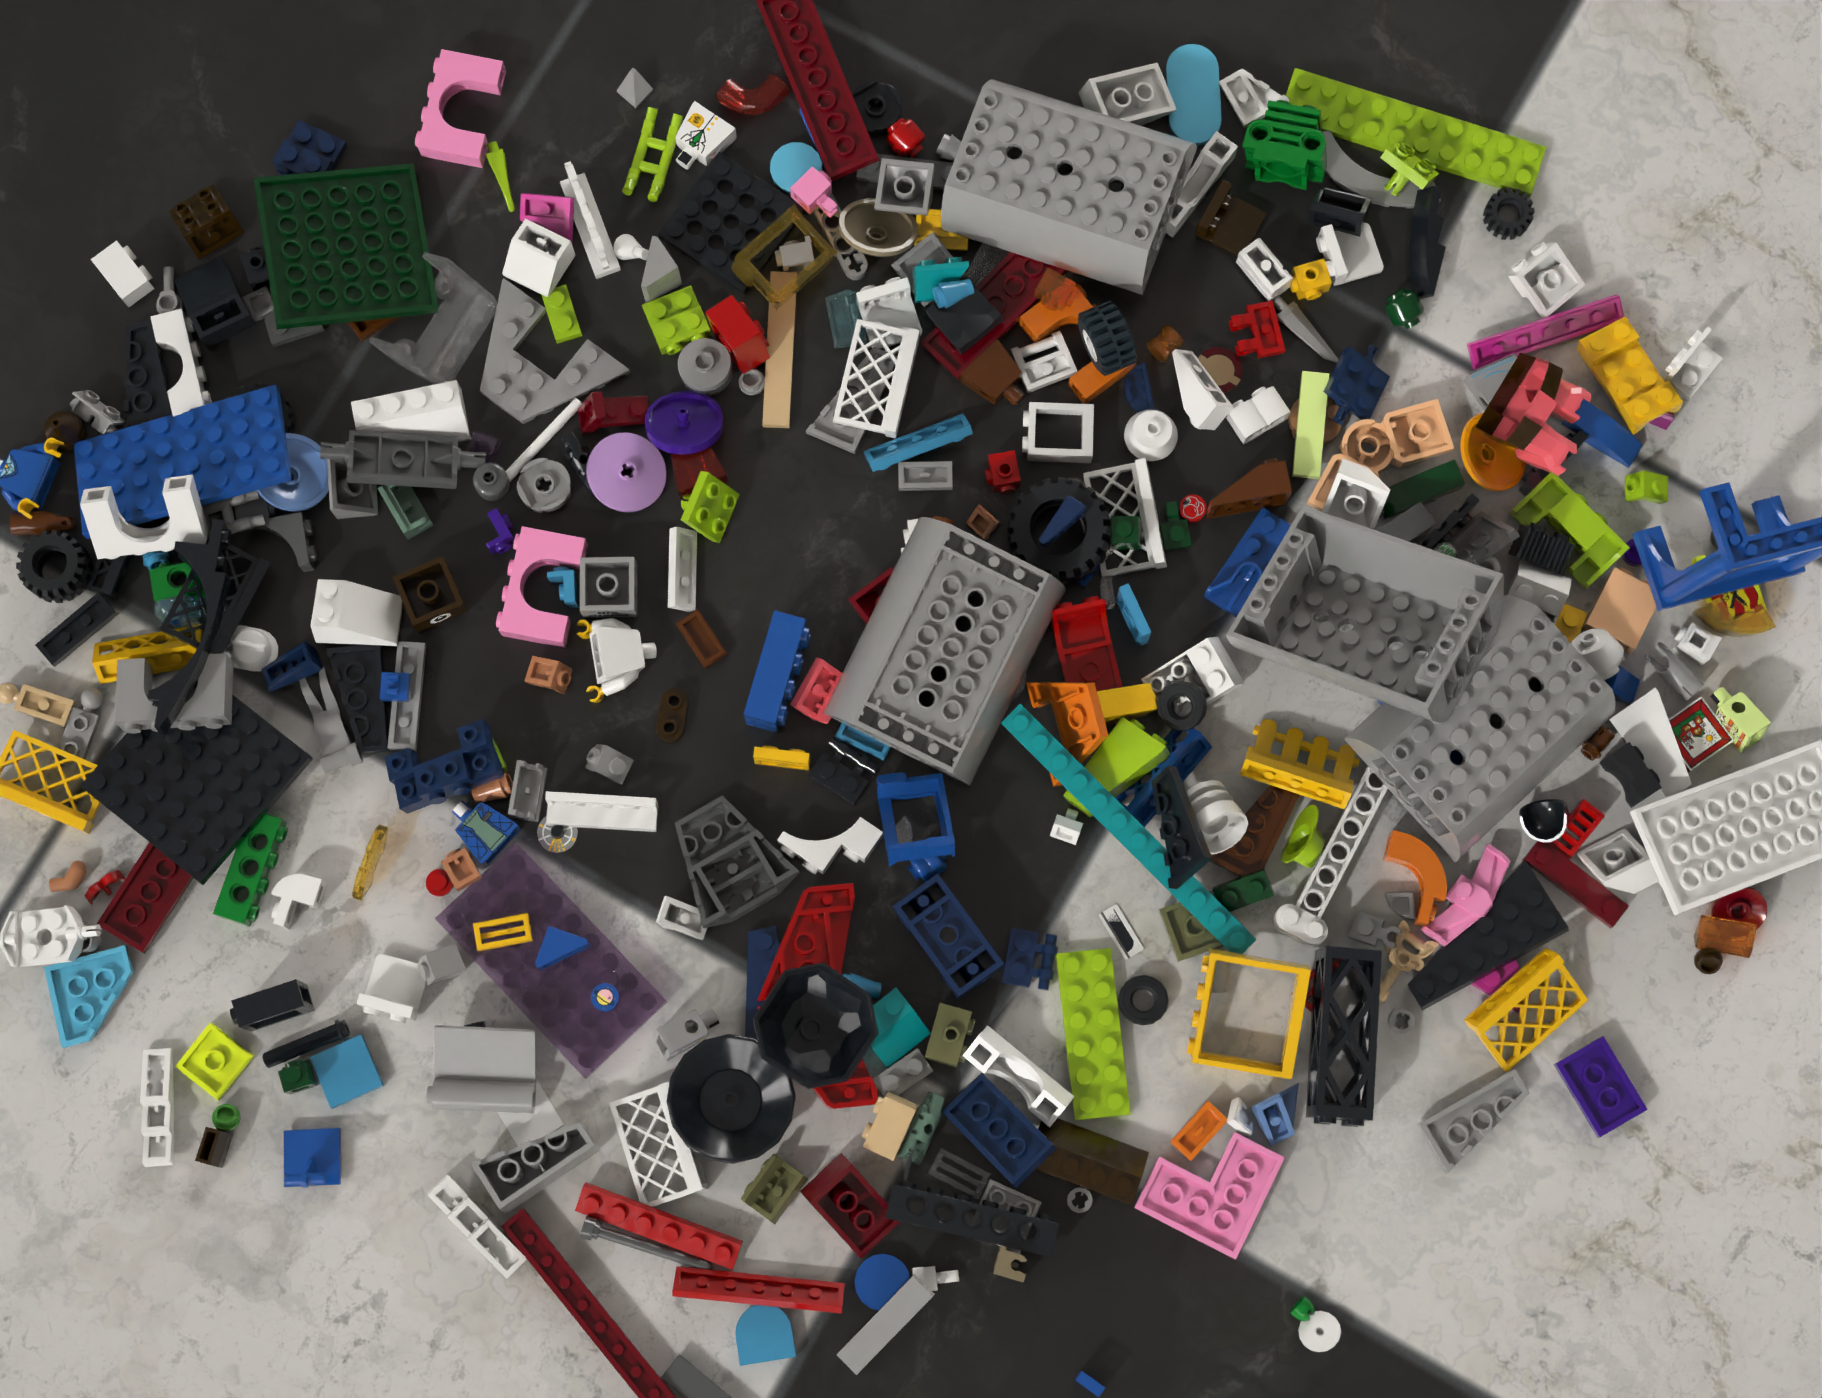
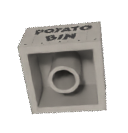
M635 557L580 558V612L583 618L637 617V562Z

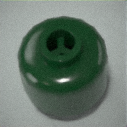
M1402 288L1386 298L1388 302L1384 305V309L1395 327L1405 326L1407 330L1421 322L1418 317L1423 314L1424 307L1413 290L1407 291L1405 288Z

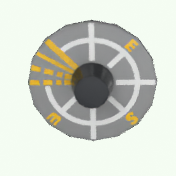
M546 817L538 825V841L549 852H565L577 840V827L549 826L546 824Z

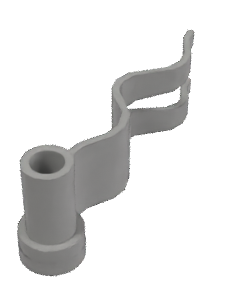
M323 666V669L319 671V680L326 706L325 711L314 696L306 679L303 678L299 681L304 698L313 716L318 739L325 754L324 757L320 758V762L324 772L328 773L350 764L355 766L363 763V758L356 742L350 744L342 723L339 706L330 688Z

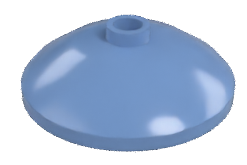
M286 433L292 481L259 489L257 492L265 501L276 508L286 511H303L321 502L329 491L327 459H320L321 447L313 440L299 434Z

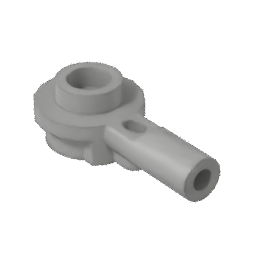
M164 267V291L160 292L156 303L159 314L178 309L183 310L182 299L175 293L174 268Z

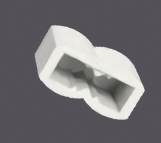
M1263 386L1251 394L1253 398L1245 402L1241 399L1232 404L1234 408L1229 412L1226 419L1243 444L1248 443L1265 431L1274 428L1288 419L1291 412L1274 386L1267 389Z

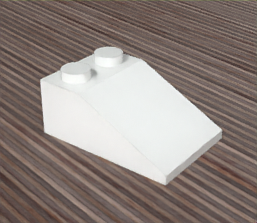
M1158 63L1089 79L1078 93L1084 108L1140 126L1177 110Z
M318 579L311 620V629L315 642L397 646L403 601L399 595L346 580Z

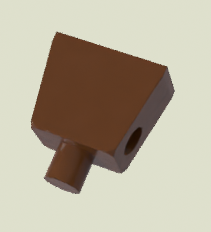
M998 339L961 372L960 381L993 405L998 404L1005 397L1012 405L1017 406L1026 396L1017 387L1022 380V372Z

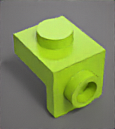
M1645 470L1626 475L1625 501L1644 500L1657 504L1668 502V476Z

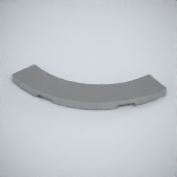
M1331 131L1322 132L1326 139V173L1333 179L1335 184L1348 193L1372 198L1371 203L1376 205L1414 208L1417 190L1421 188L1409 180L1397 197L1392 195L1391 192L1397 184L1387 191L1384 186L1390 180L1389 178L1371 173L1356 164L1339 147ZM1434 181L1427 187L1435 186Z

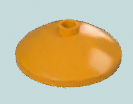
M1483 413L1477 414L1467 422L1462 432L1460 445L1464 466L1472 479L1481 487L1494 492L1508 490L1520 481L1524 474L1526 463L1516 456L1515 448L1489 439L1475 426Z

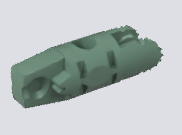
M933 1092L927 1093L923 1103H920L898 1153L899 1157L907 1159L911 1156L914 1164L920 1165L940 1120L944 1097Z

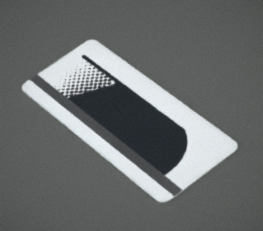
M1117 904L1099 914L1101 921L1126 960L1144 949Z

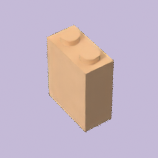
M1614 567L1601 587L1581 630L1604 629L1623 646L1624 652L1630 654L1636 649L1656 609V604L1647 580L1641 581L1633 577L1634 574L1631 571Z

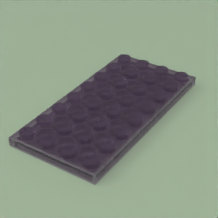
M515 843L481 875L482 878L464 890L435 919L575 1069L587 1079L656 1014L667 1001L533 859ZM524 913L529 914L533 936L532 942L477 951L473 923ZM519 921L480 929V933L523 926L524 923ZM548 926L583 937L591 945V947L542 971L536 967L535 962ZM525 932L484 939L482 944L526 935ZM602 983L613 985L618 990L620 996L617 1007L609 1012L599 1011L591 1002L593 989Z

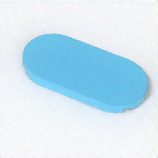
M1187 44L1173 51L1166 65V85L1177 109L1175 112L1168 114V124L1174 137L1176 136L1196 143L1197 146H1202L1208 143L1221 126L1219 67L1216 57L1209 49L1197 44Z

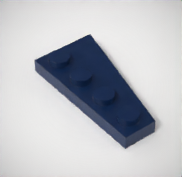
M776 926L748 932L746 1037L757 1039L753 1017L758 1011L757 1007L761 1006L764 1002L756 1001L780 946Z

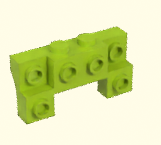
M1550 473L1510 511V514L1520 524L1528 527L1531 522L1538 524L1544 518L1558 533L1570 537L1568 542L1576 545L1575 550L1581 557L1569 567L1567 572L1586 590L1630 547L1607 525L1608 522L1603 515L1598 512L1595 513L1588 506V501L1584 496L1579 493L1576 494L1558 475Z

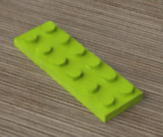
M1111 948L1057 953L1056 964L1071 1094L1074 1096L1072 1099L1074 1121L1131 1115Z

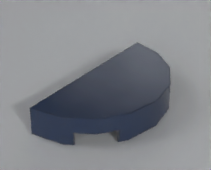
M1146 362L1136 365L1128 373L1124 382V396L1127 403L1137 412L1155 410Z

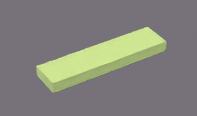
M1302 371L1292 477L1320 478L1327 394L1323 391L1329 381L1328 373Z

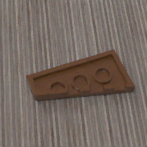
M1270 785L1245 813L1248 826L1241 840L1224 852L1211 855L1212 859L1209 862L1239 877L1263 869L1300 795Z

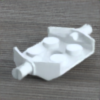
M68 905L60 908L25 912L10 911L0 933V947L12 967L20 968L74 962L82 952L84 940H87V937L101 935L100 931H95L101 930V926L99 924L83 925L81 916L73 906ZM49 930L52 934V939L47 945H44L42 935L45 931Z

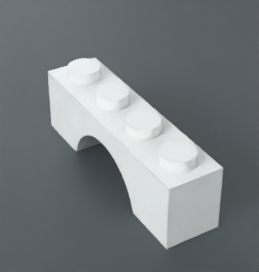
M1217 131L1201 150L1197 160L1187 174L1166 231L1172 238L1235 158L1238 146Z
M182 309L150 316L156 342L162 349L178 353L183 361V371L179 381L167 391L173 417L188 412L190 409L212 403L209 391L204 389L203 382L207 381L203 366H199L197 357L201 356L198 342L193 341L192 332H195V327L190 317Z
M989 1026L978 1035L963 1054L968 1061L984 1074L998 1075L1016 1087L1025 1098L1028 1110L1049 1127L1052 1126L1074 1098L1070 1092Z

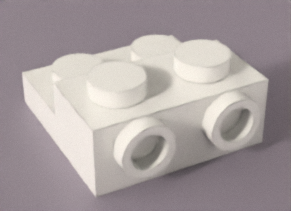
M1542 242L1536 245L1531 250L1533 255L1528 260L1521 259L1511 267L1513 272L1508 276L1521 296L1527 297L1541 318L1551 315L1586 285L1556 242L1547 244Z

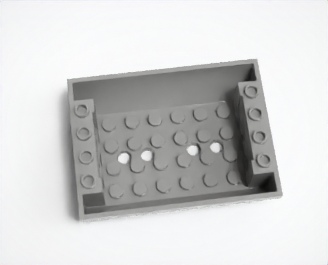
M1302 506L1226 636L1231 645L1237 649L1431 721L1443 723L1448 721L1497 632L1503 604L1504 576L1502 573ZM1321 615L1329 617L1326 622H1315L1316 618ZM1345 624L1354 626L1352 630L1347 632L1339 630ZM1393 642L1403 643L1400 649L1392 650L1389 648ZM1418 651L1428 652L1425 658L1417 659L1414 657V654Z
M920 517L823 714L970 786L1052 619V611L1059 605L1065 593V586L1051 574L949 523L928 517ZM976 591L982 595L983 602L979 607H973L969 604L968 595L970 592ZM960 616H965L970 620L971 626L966 632H961L956 628L955 623ZM935 666H941L946 671V678L942 682H937L931 677V671ZM923 691H930L934 696V702L929 707H924L919 702V695Z

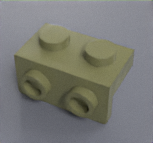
M772 1154L762 1164L761 1171L756 1178L746 1186L741 1200L770 1222L776 1224L808 1178L776 1154Z

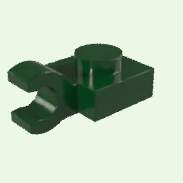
M1176 501L1165 503L1164 509L1167 523L1160 524L1164 552L1190 548L1192 544L1187 519L1179 520Z

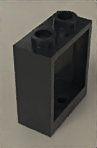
M295 979L231 1000L233 1008L230 1009V1015L235 1025L238 1024L239 1028L252 1032L313 1012L315 1009L308 985Z

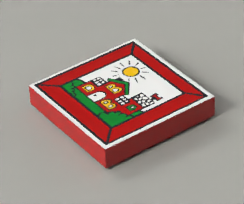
M1702 697L1669 718L1688 773L1734 741Z

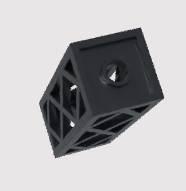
M1325 946L1315 951L1306 1118H1314V1124L1330 1125L1336 1124V1120H1340L1341 1126L1358 1127L1364 1126L1366 1121H1373L1382 951ZM1332 963H1339L1332 972ZM1352 967L1361 983V990L1350 971ZM1345 977L1358 1000V1003L1346 1019L1333 996ZM1330 1006L1341 1025L1340 1029L1330 1012ZM1359 1025V1037L1357 1042L1353 1032ZM1330 1026L1334 1034V1037L1328 1044V1032ZM1347 1041L1350 1042V1044H1351V1046H1352V1048H1353V1050H1354V1052H1355V1054H1356V1056H1357V1062L1355 1061V1059H1354V1057H1353V1055H1352V1053H1351V1051H1350V1049H1349V1047H1348V1045H1347V1043H1346ZM1341 1050L1354 1073L1342 1092L1329 1069ZM1326 1080H1327L1328 1084L1330 1085V1087H1331V1089H1332V1091H1333V1093H1334V1095H1335V1097H1336V1099H1337L1336 1101H1334V1099H1333V1097H1332V1095H1331V1093H1330V1091H1329V1089H1328V1087H1327V1085H1326Z

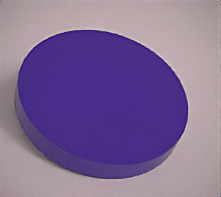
M694 391L673 392L657 399L647 410L645 415L646 434L653 445L665 452L672 454L697 453L713 445L721 436L723 431L722 410L714 399L705 394Z

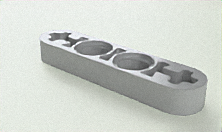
M831 194L829 198L837 204L833 194ZM837 204L836 209L838 211L833 216L839 218L842 211ZM820 207L816 208L813 212L844 273L851 280L863 279L868 271V263L864 254L852 246L848 250H840L837 247V242L843 239L839 232V227H828L825 224L828 216ZM851 255H853L857 265L862 264L860 272H856L855 269L850 270L852 268L849 258Z

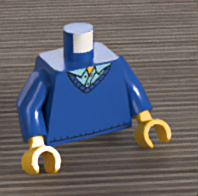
M52 437L44 443L24 446L20 450L12 449L7 460L0 458V487L3 488L2 496L13 510L20 512L29 519L33 517L30 515V511L33 508L42 510L61 465L53 456L61 457V453L57 452V448L60 445H64V442Z

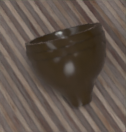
M56 412L49 416L44 424L45 440L52 437L64 442V445H60L57 451H74V444L85 440L86 429L84 422L79 416L71 412Z

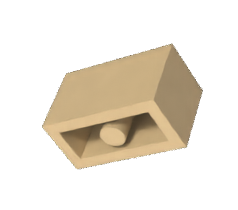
M887 1092L884 1098L879 1096L873 1109L877 1116L873 1124L867 1123L862 1134V1138L866 1139L863 1147L894 1161L919 1105L891 1092Z

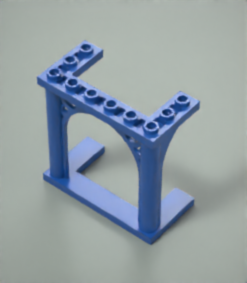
M1729 482L1699 491L1719 550L1687 569H1675L1661 525L1632 534L1658 611L1795 576L1806 571L1805 565L1822 557V517L1791 525L1780 495L1755 501L1751 504L1761 533L1748 536Z

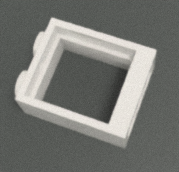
M1029 402V411H1023V427H1028V437L1023 436L1022 453H1027V461L1091 463L1093 457L1094 404ZM1036 414L1082 415L1081 449L1035 448Z

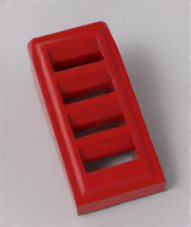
M1582 799L1569 814L1566 827L1579 837L1578 840H1575L1564 831L1561 837L1572 845L1571 849H1568L1558 840L1548 842V844L1570 860L1605 815L1585 799ZM1580 811L1584 812L1587 816L1593 819V821H1588L1585 817H1583L1580 814ZM1575 819L1580 824H1582L1586 828V830H1581L1574 823H1572V821Z

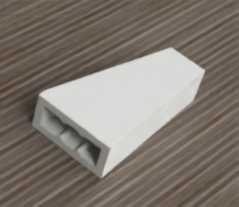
M1654 688L1613 716L1609 721L1626 744L1630 742L1632 746L1640 749L1644 756L1643 762L1648 769H1653L1660 779L1659 784L1662 787L1660 790L1667 798L1688 790L1687 787L1692 785L1660 694Z

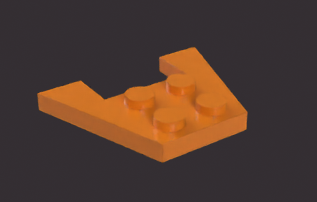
M1026 682L1032 707L1041 708L1049 703L1052 704L1062 746L1082 764L1109 736L1095 683ZM1050 773L1053 787L1061 786L1062 784Z

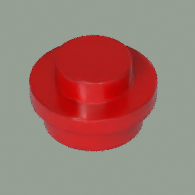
M444 869L433 870L426 878V888L434 896H445L453 888V883Z

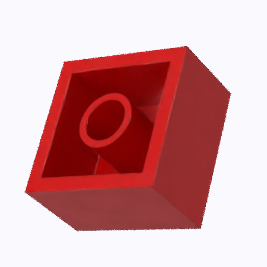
M730 295L705 312L715 338L725 346L730 358L743 374L770 358L767 347L770 345L763 335L765 331L756 319L754 321L751 320L749 317L750 311L743 301L738 303L733 295Z

